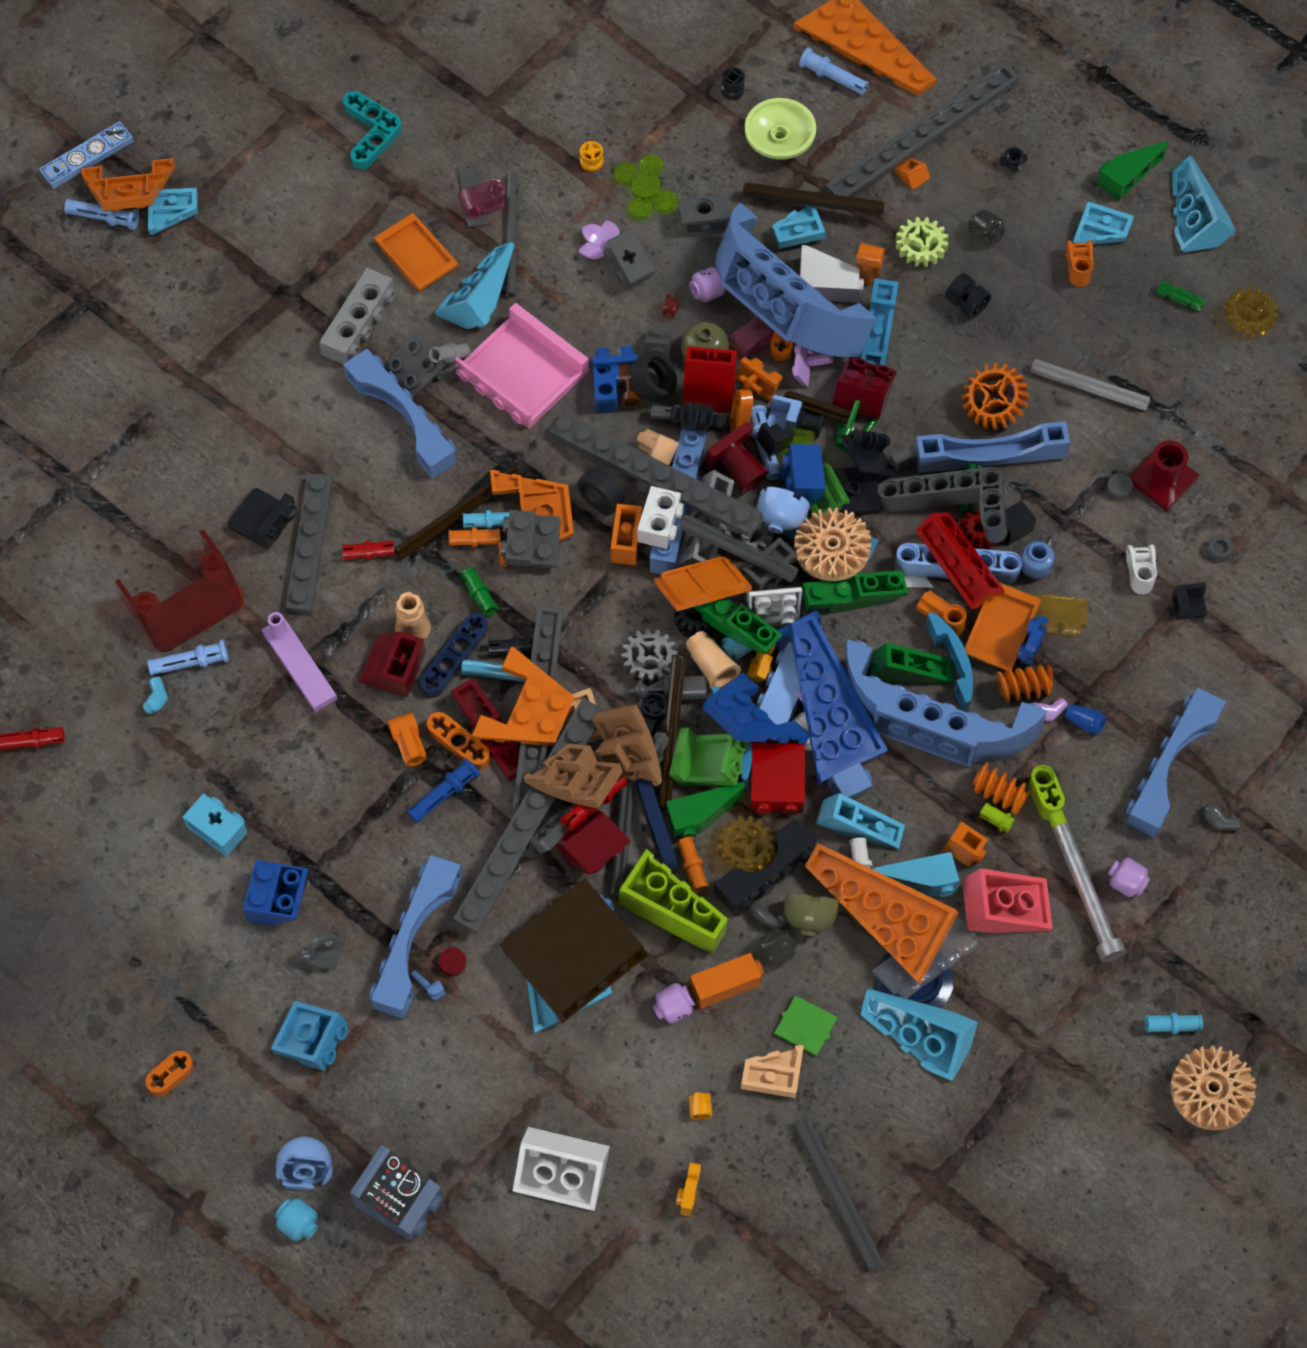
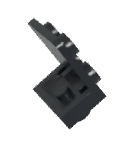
M254 488L229 519L228 526L231 530L269 550L297 513L294 497L285 493L278 500L266 492Z

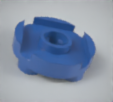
M1039 615L1038 618L1033 617L1026 630V634L1030 635L1029 639L1021 644L1016 657L1021 659V664L1029 667L1032 665L1033 660L1029 658L1033 659L1034 654H1037L1047 629L1043 624L1046 625L1049 622V618Z

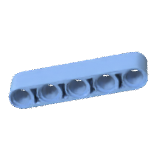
M904 543L897 549L895 568L897 571L902 570L904 575L950 579L938 562L930 563L928 561L936 559L925 544ZM975 549L984 563L989 566L988 568L998 582L1011 584L1018 580L1022 567L1020 555L1010 551ZM908 557V558H911L912 560H911V561H905V560H903L902 558ZM1005 566H1012L1014 569L1009 570Z

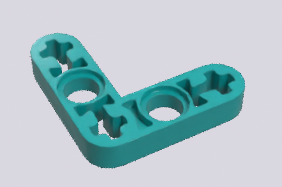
M350 91L343 97L345 111L372 128L350 153L353 167L364 170L369 168L401 134L402 124L401 119L393 112L358 91ZM370 111H376L379 113V115L375 118H369L366 116V114ZM374 138H379L382 140V143L380 145H372L370 141Z

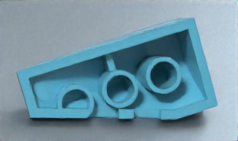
M1187 157L1172 170L1173 195L1176 196V207L1173 209L1174 215L1177 217V226L1174 227L1175 236L1181 250L1184 252L1218 247L1232 236L1236 230L1228 213L1193 157Z
M513 242L495 247L477 266L478 271L461 282L463 287L456 294L451 292L434 312L435 315L465 329L485 326L490 321V315L496 308L514 249Z
M871 989L866 990L860 1014L885 1036L890 1035L902 1045L900 1048L904 1052H910L920 1060V1065L927 1071L951 1081L954 1080L972 1046L978 1023L953 1011Z

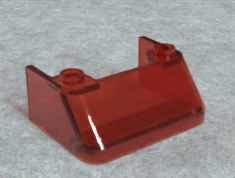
M204 529L199 531L205 552L207 553L200 560V569L204 577L164 601L160 602L154 593L147 591L131 597L120 579L115 581L122 602L154 648L160 652L173 650L237 612L244 604L243 593L226 560Z

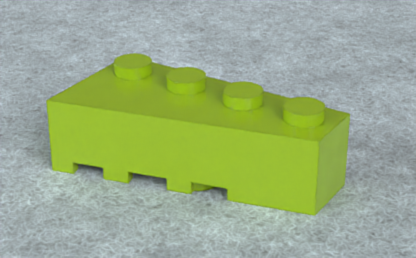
M646 849L620 888L618 905L713 955L726 933L728 919L703 897L697 896L685 881L681 882L671 873V869L664 863L661 865L653 858V854Z

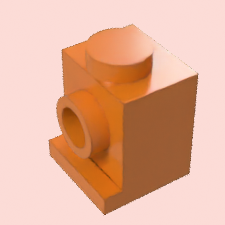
M961 821L940 853L951 852L952 857L970 868L973 862L979 864L987 851L983 847L988 839Z

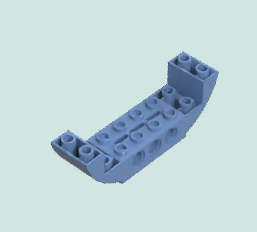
M739 203L732 212L716 253L715 265L722 278L720 284L787 342L792 341L804 348L831 356L859 357L876 321V317L860 303L842 310L834 306L751 235L757 216L742 203Z
M847 640L844 670L879 735L971 768L972 764L991 763L1014 756L1030 746L1041 734L1047 711L1037 704L1022 702L1012 729L1008 728L1002 722L986 720L977 713L961 711L950 703H939L925 694H915L907 691L900 685L892 686L882 682L875 676H867L872 648L862 641Z

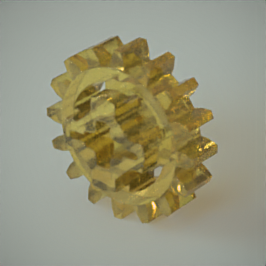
M1248 286L1247 291H1244L1241 287L1238 288L1237 294L1231 293L1230 299L1227 300L1225 306L1226 311L1224 315L1229 317L1228 325L1235 324L1234 331L1242 329L1244 336L1251 332L1252 336L1256 337L1258 331L1265 335L1267 329L1272 330L1278 320L1279 306L1275 305L1277 299L1269 298V291L1264 294L1261 293V287H1258L1256 291L1252 290L1251 286Z
M739 816L737 823L731 819L728 821L729 828L721 827L722 835L717 837V843L720 844L717 846V853L722 854V863L729 861L730 870L738 866L742 871L744 868H748L749 872H753L754 866L762 870L763 861L768 863L771 861L770 854L774 853L775 846L772 844L775 837L774 835H769L771 829L769 826L762 828L763 820L760 819L757 823H754L753 816H749L748 821H744L743 817ZM738 832L735 837L730 838L734 833ZM761 851L759 855L754 857L756 852Z

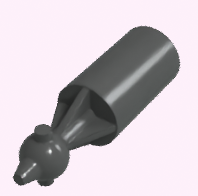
M705 675L684 677L682 700L706 699ZM663 678L648 687L642 684V681H637V685L627 690V694L633 695L638 699V702H641L645 695L654 692L663 695L666 701H668L670 678Z

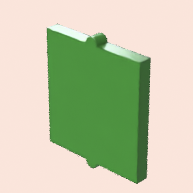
M795 995L787 1011L782 1013V1020L774 1035L795 1046L804 1045V1051L817 1057L825 1041L830 1039L829 1034L838 1017Z

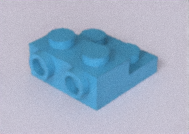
M294 1001L271 1050L275 1054L298 1060L304 1066L325 1071L327 1064L331 1065L336 1058L335 1048L339 1040H344L347 1036L348 1022L337 1012Z

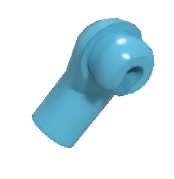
M154 677L149 680L152 694L143 703V709L148 714L158 712L167 702L168 696L161 677Z

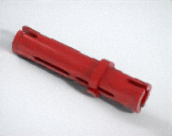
M63 726L49 729L35 727L29 731L0 734V750L33 746L41 748L42 745L65 743Z
M625 776L616 781L602 804H608L613 799V795L627 785ZM577 805L561 817V823L563 826L569 823L570 825L566 829L573 831L577 825L598 808Z

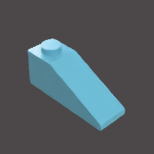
M840 793L823 800L816 823L839 835L850 838H866V841L895 850L900 847L905 828L904 824Z
M951 852L873 868V870L927 896H950L957 891L959 885V878Z

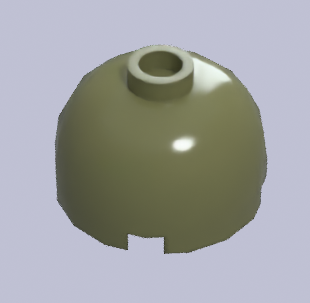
M700 322L691 326L684 333L680 349L682 360L685 362L687 346L730 350L728 336L721 327L710 322Z
M787 894L784 904L785 916L792 927L800 930V935L816 937L817 932L828 930L836 921L839 900L827 897L817 898L803 894Z

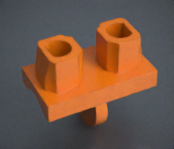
M744 357L741 359L735 379L744 384L742 389L754 391L768 402L772 401L773 395H775L777 388L780 386L782 375L776 371L768 374L763 370V362L757 358L748 360Z

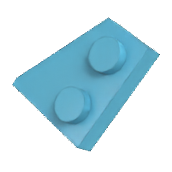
M197 188L162 189L153 205L148 206L149 235L156 234L198 214Z
M1088 202L1073 243H1086L1088 240H1092L1093 245L1126 241L1134 216Z
M806 205L799 212L794 210L785 219H781L772 225V232L779 249L825 239V229L815 206Z

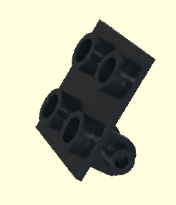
M854 429L848 435H839L845 450L850 454L856 469L860 473L897 477L896 472L883 452L891 443V439L887 434Z

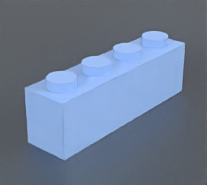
M788 642L785 650L781 649L775 663L778 667L775 672H770L766 682V686H769L766 694L761 693L757 702V707L765 711L776 725L792 721L800 703L797 693L801 690L793 647L790 642ZM767 738L766 742H758V743H779V742H778L775 738Z

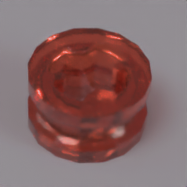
M667 293L663 305L664 316L671 314V317H676L680 296L671 297V294Z

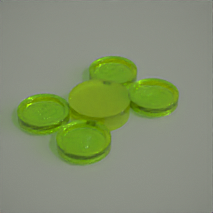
M648 155L643 157L640 161L641 174L639 175L637 167L632 163L623 162L615 167L614 177L616 181L624 185L632 184V194L635 199L628 206V211L632 218L645 220L652 214V204L650 201L653 200L655 208L660 212L669 213L677 208V195L669 190L660 191V181L657 176L663 171V161L658 156Z

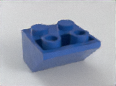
M791 444L787 454L783 456V466L779 467L781 474H778L779 482L783 483V489L794 492L793 498L800 501L802 496L810 505L821 501L826 489L821 445Z
M255 860L243 906L246 920L267 925H278L296 921L309 869Z

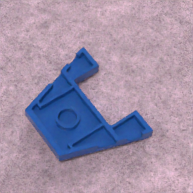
M745 673L740 674L709 697L703 706V709L736 741L766 742L767 738H775L779 743H788L789 739H798V744H805L810 737V734L796 721L776 725L765 711L759 709L751 702L750 696L756 695L759 686Z

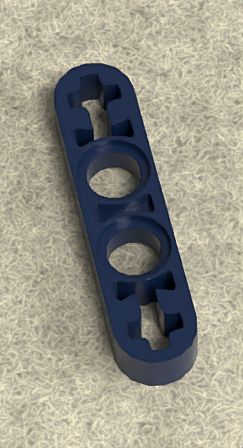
M479 613L467 616L420 679V687L426 697L436 698L444 692L461 669L463 660H467L485 637L488 631L485 616ZM479 622L481 624V629L476 627L472 632L471 638V636H469V634L472 631L471 624L476 625ZM464 640L469 646L466 650L459 651L454 647L455 643ZM444 660H450L454 663V666L450 670H442L440 663ZM436 680L437 687L432 686L428 689L427 683L432 684Z
M638 779L635 781L638 795L661 865L664 863L671 869V872L677 871L676 856L652 783L649 780Z

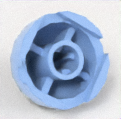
M767 487L766 492L764 489L761 490L757 508L758 511L762 512L764 517L762 522L768 525V529L774 533L781 534L783 531H791L798 528L804 522L810 508V503L802 496L800 501L793 498L794 492L777 487Z
M305 1136L294 1138L285 1143L277 1154L276 1178L277 1180L279 1178L283 1180V1186L287 1188L311 1190L314 1189L312 1184L322 1181V1185H324L332 1177L331 1154L324 1143L317 1139Z

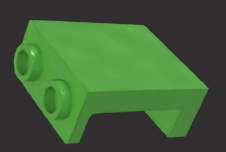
M680 728L669 775L681 787L737 785L738 776L742 771L741 763L744 751L747 749V741H736L730 734L696 735L690 728Z

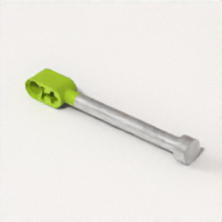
M1039 765L1033 769L1029 780L1028 788L1031 790V796L1039 815L1043 819L1050 821L1100 945L1096 947V951L1100 961L1103 963L1114 961L1125 955L1126 949L1122 940L1115 938L1064 816L1062 809L1065 797L1052 768L1046 765ZM1042 778L1045 779L1048 783L1040 784L1036 781V779Z

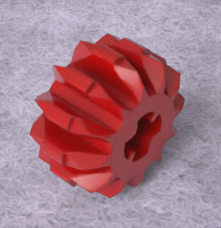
M979 510L975 511V515L968 512L965 515V519L961 518L959 521V528L975 549L984 548L991 550L993 545L997 544L985 538Z

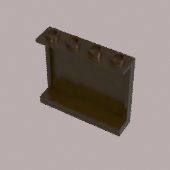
M585 878L580 882L572 884L565 894L549 902L546 909L538 915L530 917L523 927L507 935L499 945L506 957L513 962L562 1024L648 956L639 940Z

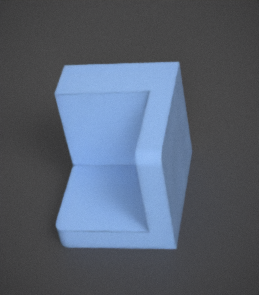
M773 395L771 411L767 420L768 424L773 426L778 423L784 432L790 429L795 431L796 421L802 409V401Z

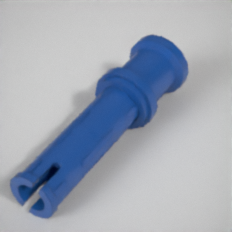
M464 758L459 767L453 772L445 774L444 780L437 787L406 810L408 815L418 824L419 821L444 802L454 792L460 793L463 791V786L473 778L477 779L480 776L479 771L471 761Z

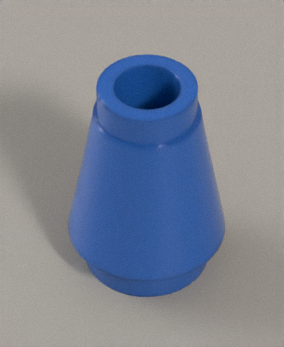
M1073 704L1068 707L1065 714L1066 719L1090 735L1093 733L1099 735L1106 722V716L1102 714V711Z

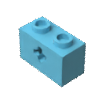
M203 793L183 816L184 823L189 830L227 857L247 834L244 824L245 820L234 811L230 813L224 809V804L216 797L209 798Z

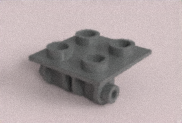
M417 331L384 363L385 370L387 372L391 371L396 376L398 385L402 389L406 388L412 398L433 378L440 380L446 374L444 372L446 364L443 361L438 363L431 361L429 357L431 347Z

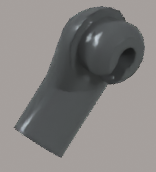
M1208 803L1204 806L1203 815L1213 829L1239 831L1240 818L1225 817L1215 803Z
M759 902L754 903L749 909V912L760 923L776 933L783 932L784 928L789 925L785 915L779 914L775 918Z

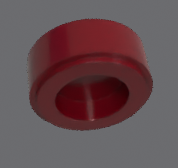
M448 948L440 954L439 966L445 975L458 976L466 968V957L460 949Z

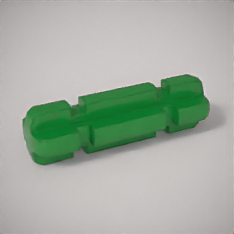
M1162 281L1157 289L1159 295L1164 297L1168 295L1170 296L1169 299L1185 306L1189 304L1191 305L1190 308L1196 311H1200L1205 302L1203 297L1199 295L1192 296V292L1178 286L1171 287V283Z

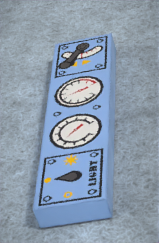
M119 121L42 166L39 170L50 186L55 189L80 174L81 168L94 166L133 143L134 140L132 135Z

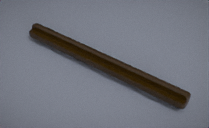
M748 182L743 187V196L879 216L883 215L885 210V202Z
M515 466L502 472L508 475H521ZM491 481L395 547L398 557L400 559L406 558L463 518V513L469 514L493 497Z
M673 656L671 662L664 733L669 738V742L662 754L663 760L660 769L662 782L659 785L657 798L661 810H666V801L672 800L674 779L669 775L679 733L686 664L685 657Z

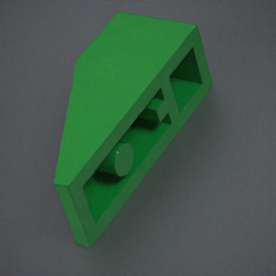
M1164 141L1115 156L1109 163L1105 162L1100 167L1097 185L1120 201L1165 158L1168 143Z
M886 642L871 654L870 676H875L882 681L890 683L950 685L953 683L952 659Z
M744 782L666 801V813L674 839L694 838L697 834L702 833L744 797Z

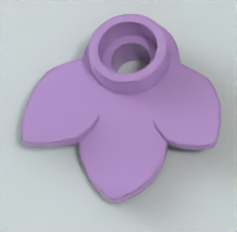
M605 221L602 227L597 224L583 226L582 234L587 243L579 249V253L590 259L602 258L604 256L603 247L606 241L619 235L620 230L617 225L610 221Z

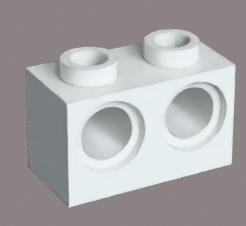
M651 486L637 529V542L665 549L668 548L669 541H674L678 528L675 525L676 519H681L684 510V504L681 503V493ZM666 505V506H669L670 508H668V509H662V508H660V507ZM661 527L663 530L655 531L653 528Z

